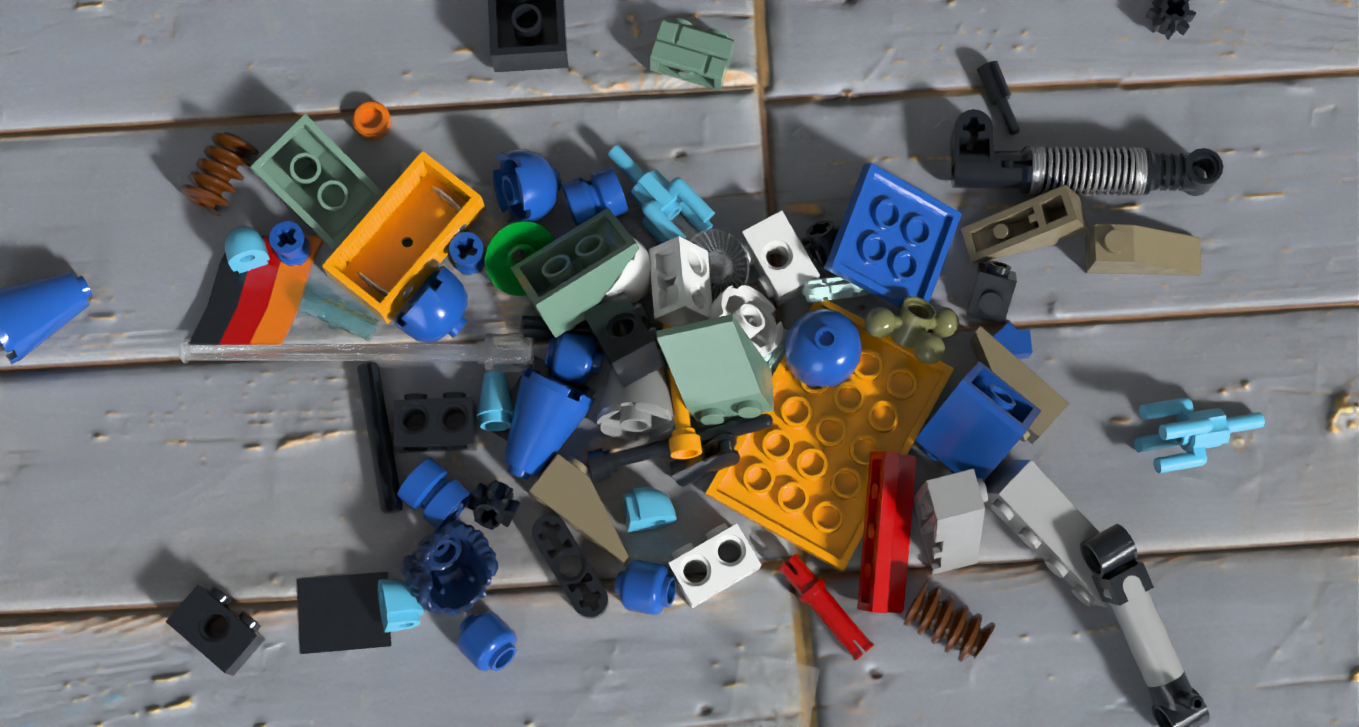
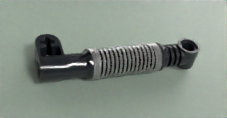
M975 109L966 110L960 114L955 122L950 138L952 188L1019 189L1023 194L1032 193L1034 195L1036 193L1038 195L1040 192L1044 194L1049 192L1050 189L1054 190L1067 185L1077 195L1082 192L1083 195L1087 193L1090 195L1094 193L1100 195L1102 193L1104 196L1108 193L1111 196L1115 193L1118 196L1121 194L1124 196L1128 194L1131 196L1148 195L1151 191L1158 190V188L1160 191H1166L1167 189L1176 191L1178 188L1179 191H1183L1188 195L1199 196L1212 188L1222 175L1224 167L1220 156L1213 150L1206 148L1196 149L1191 153H1181L1180 155L1171 153L1170 156L1168 153H1161L1159 155V153H1153L1149 148L1130 147L1127 150L1125 147L1120 150L1118 147L1114 150L1109 147L1106 151L1104 146L1100 150L1097 146L1093 150L1090 146L1087 149L1082 147L1080 150L1076 146L1072 151L1070 146L1066 150L1063 146L1060 149L1055 146L1053 150L1048 146L1045 151L1043 146H1025L1021 151H994L992 120L986 113ZM967 129L972 130L973 136H977L973 150H966L970 140V132L966 131ZM1192 167L1202 168L1206 172L1207 178L1196 176Z

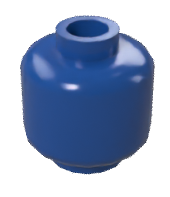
M567 331L557 338H551L545 367L551 369V375L556 380L585 385L589 382L592 374H600L604 353L597 351L595 337Z
M633 560L626 567L625 571L618 573L615 581V593L620 595L621 603L625 609L657 615L665 607L669 608L672 605L676 594V578L671 576L670 570L664 564Z
M491 611L483 612L479 615L473 613L461 623L459 627L461 633L457 641L458 648L478 670L498 671L509 664L514 658L517 651L515 647L517 642L516 633L498 614Z

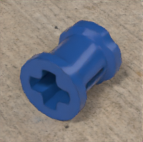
M283 221L276 224L270 231V245L277 252L278 258L283 264L288 266L301 265L308 260L311 255L310 242L304 236L303 230L298 224L292 221Z
M462 232L454 236L449 245V253L455 262L456 269L465 275H472L482 271L485 267V253L481 239L471 232ZM471 248H473L475 256L467 255L466 258L463 259L461 252L463 251L465 253H468L471 250Z

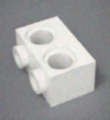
M680 236L650 248L649 258L654 319L671 327L708 320L712 305L708 251Z
M723 523L705 534L708 540L694 548L693 544L689 543L671 554L674 560L668 563V568L671 574L675 576L676 582L691 608L760 569L761 563L738 524L728 528L726 523ZM731 543L736 545L740 550V558L733 563L724 562L718 555V549L723 544ZM691 563L703 565L707 572L705 579L698 583L688 581L684 576V569L687 565Z

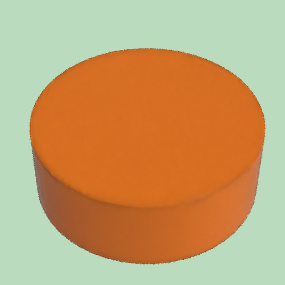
M366 101L360 104L352 116L356 132L366 140H379L390 131L392 124L390 114L387 108L377 101Z

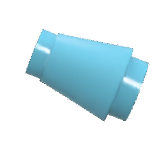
M490 371L483 375L476 418L480 421V427L484 430H507L511 426L514 409L506 373Z

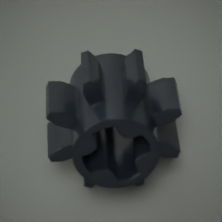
M1153 0L1152 4L1154 7L1150 8L1146 14V18L1152 19L1154 26L1151 32H1159L1165 35L1167 40L1176 31L1184 35L1190 28L1187 22H1191L1196 15L1195 11L1189 10V0Z
M822 220L812 224L807 229V237L802 238L801 241L812 262L817 260L821 267H825L840 225L834 227L832 221Z
M494 480V482L487 486L480 482L467 505V508L474 510V521L490 530H493L500 524L509 527L520 505L519 501L513 500L514 489L497 480Z

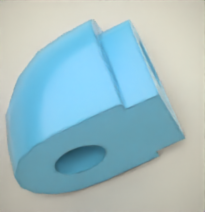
M240 226L231 230L226 236L224 243L225 254L233 272L238 271L240 274L269 264L267 260H270L266 244L262 236L255 229Z
M635 487L631 489V493L623 494L622 496L627 532H641L664 528L677 521L675 509L670 498L653 487Z
M400 579L379 580L378 600L384 633L410 629L420 625V616L424 614L423 608L417 603L416 598L411 596L405 581Z

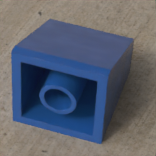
M979 361L961 380L915 441L921 445L920 448L925 455L932 460H940L949 467L951 474L974 469L976 478H982L985 481L1026 433L1041 410Z

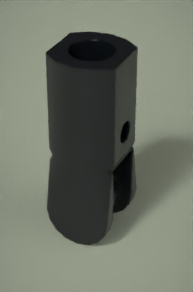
M731 433L720 434L702 446V453L699 456L689 459H675L669 462L671 475L679 486L684 487L715 471L736 465L740 461V454L734 449L737 444L735 435Z

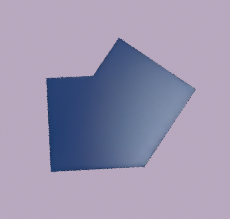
M1009 322L993 336L1018 359L1029 358L1033 353L1030 329L1017 330Z

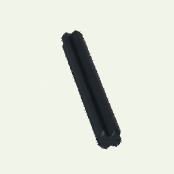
M368 362L359 365L357 372L380 508L383 513L390 514L401 511L403 504L402 499L397 496L400 487L380 370L376 362Z

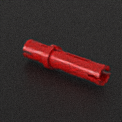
M794 554L788 561L798 571V574L795 573L787 562L778 568L779 572L801 595L799 600L803 604L807 602L850 653L853 660L856 661L863 655V652L853 640H856L865 652L874 643L866 637L834 597L826 590L825 586L827 583L823 579L818 580L801 560L799 554Z

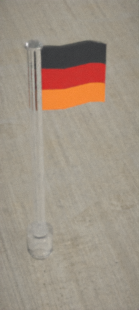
M261 235L270 260H267L269 263L267 265L239 274L238 271L233 272L224 253L218 267L207 308L190 342L184 341L179 347V357L186 364L189 361H478V364L485 365L486 372H523L525 367L533 368L534 340L533 337H524V334L486 333L485 341H478V344H283L300 311L312 265L324 244V241L318 235H304L310 242L311 255L301 265L288 266L283 264L278 258L277 252L270 245L269 235Z

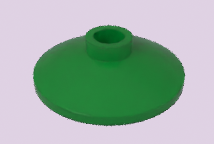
M515 221L501 227L491 237L485 250L484 266L489 279L504 293L514 296H526L511 267L553 242L555 238L546 228L531 221ZM518 249H523V258L519 261H514L513 253Z

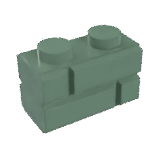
M674 18L672 22L663 19L650 55V71L721 91L733 56L734 40L730 39L726 32L719 29L711 28L706 32L693 28L692 23L681 18Z

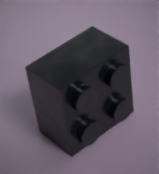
M488 0L490 56L494 72L569 68L565 0Z

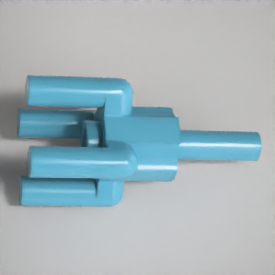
M619 145L609 151L608 157L635 184L629 195L642 208V212L645 215L642 219L643 227L659 244L678 236L686 238L671 221L679 212L700 234L706 233V231L713 228V224L709 219L715 212L682 178H674L669 183L657 169L645 174Z
M1186 397L1142 404L1139 407V413L1143 420L1176 415L1177 418L1174 423L1160 425L1159 434L1136 437L1134 446L1138 453L1180 446L1186 451V453L1155 458L1153 466L1157 473L1198 467L1207 462L1205 448L1221 446L1222 443H1228L1230 433L1261 428L1264 426L1265 420L1260 412L1228 418L1219 408L1195 412L1192 401Z

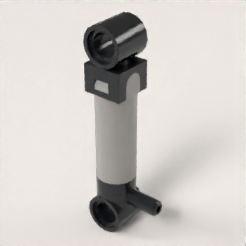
M1115 524L1081 542L1080 550L1083 559L1094 573L1091 577L1102 601L1110 603L1154 702L1152 713L1158 726L1200 727L1209 722L1208 708L1199 693L1191 687L1149 590L1154 588L1144 563L1136 561L1138 553L1130 534L1123 526Z

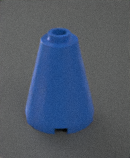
M67 272L0 288V346L3 345L6 352L9 353L5 356L11 365L27 356L89 306L87 298L93 295L82 275L75 277L72 272Z
M525 367L521 375L503 461L509 464L507 471L525 480H528L530 475L539 476L592 409L596 401L595 398L589 397L588 394L553 377L541 376L539 371L529 367Z

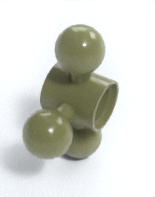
M915 296L907 297L904 300L896 316L885 307H876L870 310L865 317V328L870 335L876 338H884L890 335L897 344L906 348H913L915 357L921 363L928 365L935 364L942 359L945 353V345L941 338L953 335L959 326V318L955 311L947 307L934 309L929 302Z

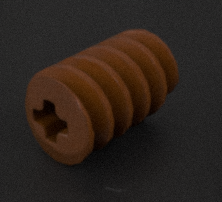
M229 132L213 134L211 139L216 146H206L204 154L208 159L200 158L196 163L197 168L201 172L192 171L188 178L193 185L184 184L181 188L182 194L190 202L217 216L221 215L214 208L215 205L225 207L229 205V202L222 196V193L235 194L237 191L229 181L231 179L243 181L245 178L237 170L238 166L250 168L252 165L245 158V154L248 153L256 156L259 154V151L249 142Z
M927 580L907 610L904 625L908 626L915 620H918L917 634L922 635L927 630L932 629V644L937 643L944 637L947 639L944 649L946 653H949L958 646L960 648L958 661L962 662L970 655L975 659L988 641L996 624L990 622L983 628H980L982 615L976 613L967 620L968 606L964 604L954 611L955 597L951 595L940 602L941 588L935 587L926 593Z

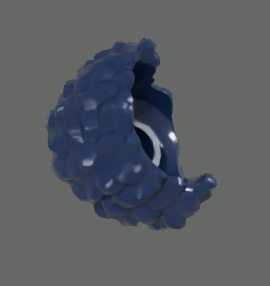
M462 521L449 522L443 528L441 527L433 531L432 534L425 536L412 555L405 556L401 562V572L405 578V585L409 588L411 596L416 598L417 603L424 610L437 614L446 613L448 616L458 614L460 610L468 611L479 598H484L487 595L486 587L491 584V577L496 575L499 567L496 553L489 547V542L484 537V533L480 530H475L474 526L467 525Z

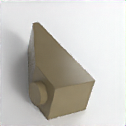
M1064 185L960 229L970 261L976 264L1054 245L1090 230L1079 196L1067 185Z
M1094 224L1085 236L1086 273L1201 275L1200 237L1124 224Z
M980 326L970 339L978 362L983 363L1041 410L1040 414L1020 439L1023 442L1028 440L1033 444L1070 403Z
M557 454L530 489L531 497L625 567L629 562V556L590 477L586 475L589 469L571 455L566 460Z

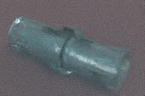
M306 290L304 293L306 299L302 297L298 312L328 323L329 328L334 331L342 329L365 339L367 342L372 340L373 335L371 333L375 334L379 319L349 308L348 303L342 300L337 303L312 292V290Z

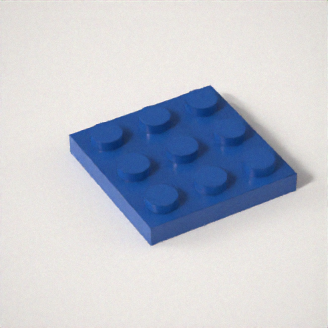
M872 162L864 164L824 269L899 309L904 300L910 296L919 297L930 302L962 213Z

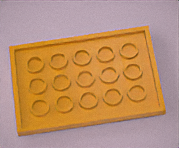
M823 298L822 302L813 303L809 311L823 308L835 310L853 322L859 331L862 345L860 362L850 378L838 386L811 387L794 377L786 365L784 354L772 375L774 411L764 412L772 416V426L768 429L737 437V444L734 449L739 452L740 461L734 466L718 470L705 496L843 572L863 536L870 452L888 451L907 455L954 368L942 361L931 365L921 363L915 357L913 348H906L897 344L890 335L884 338L873 337L866 330L864 319L831 301H824Z

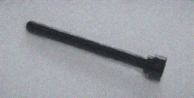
M764 413L754 418H744L695 432L700 436L701 446L723 433H731L737 437L768 429L773 424V418L771 415ZM670 438L617 452H612L611 449L604 451L603 447L587 451L594 481L610 478V473L617 472L618 467L670 454Z

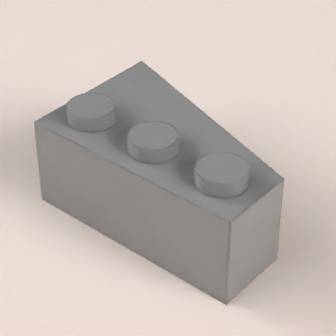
M974 469L927 480L913 496V508L932 575L978 563L985 514L984 502L988 501V494L983 479L976 478Z

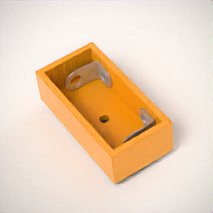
M422 150L326 260L322 267L333 282L388 325L449 254V245L454 236L462 232H468L486 211L482 196ZM405 239H411L413 241V244L410 247H404L402 245Z

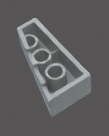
M1003 460L984 481L988 494V501L984 502V504L1011 528L1027 546L1045 560L1046 566L1055 575L1064 578L1073 587L1072 593L1083 604L1107 608L1110 603L1102 601L1091 577L1094 573L1087 566L1080 550L1081 542L1100 532L1032 460Z

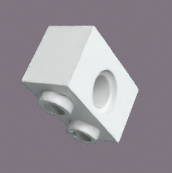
M783 211L742 231L741 244L744 249L740 254L744 250L746 251L747 255L742 258L748 257L749 262L746 264H749V267L754 265L760 275L757 282L762 293L767 299L772 297L777 306L802 294V288H805L806 281L819 279L820 274ZM771 254H780L786 259L787 263L782 267H773L767 262L766 258Z

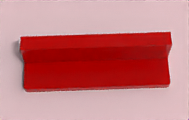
M888 451L870 452L857 610L874 613H903L917 460L915 456L901 455L897 452Z

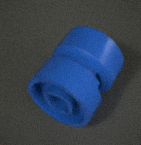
M612 166L591 173L589 181H585L580 177L561 184L576 227L606 208H609L615 216L628 212L622 187Z
M428 458L407 477L398 490L397 496L413 510L422 508L424 510L423 519L437 530L441 527L443 528L449 522L452 523L468 505L473 494L458 480L448 481V472L435 460Z

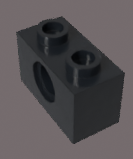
M625 292L583 313L596 341L623 387L665 366L659 352L661 347L657 340L656 328L654 326L649 329L646 328L645 325L650 323L643 307L639 302L632 305Z
M197 585L165 622L221 671L234 676L265 641V638L257 632L261 625L245 611L237 615L230 609L228 605L232 600L216 586L213 585L208 590L201 585ZM224 617L227 622V629L222 636L214 638L210 631L211 624L215 619Z

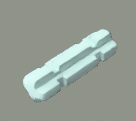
M839 276L808 280L805 282V288H802V294L805 295L809 303L822 302L823 298L824 301L870 294Z

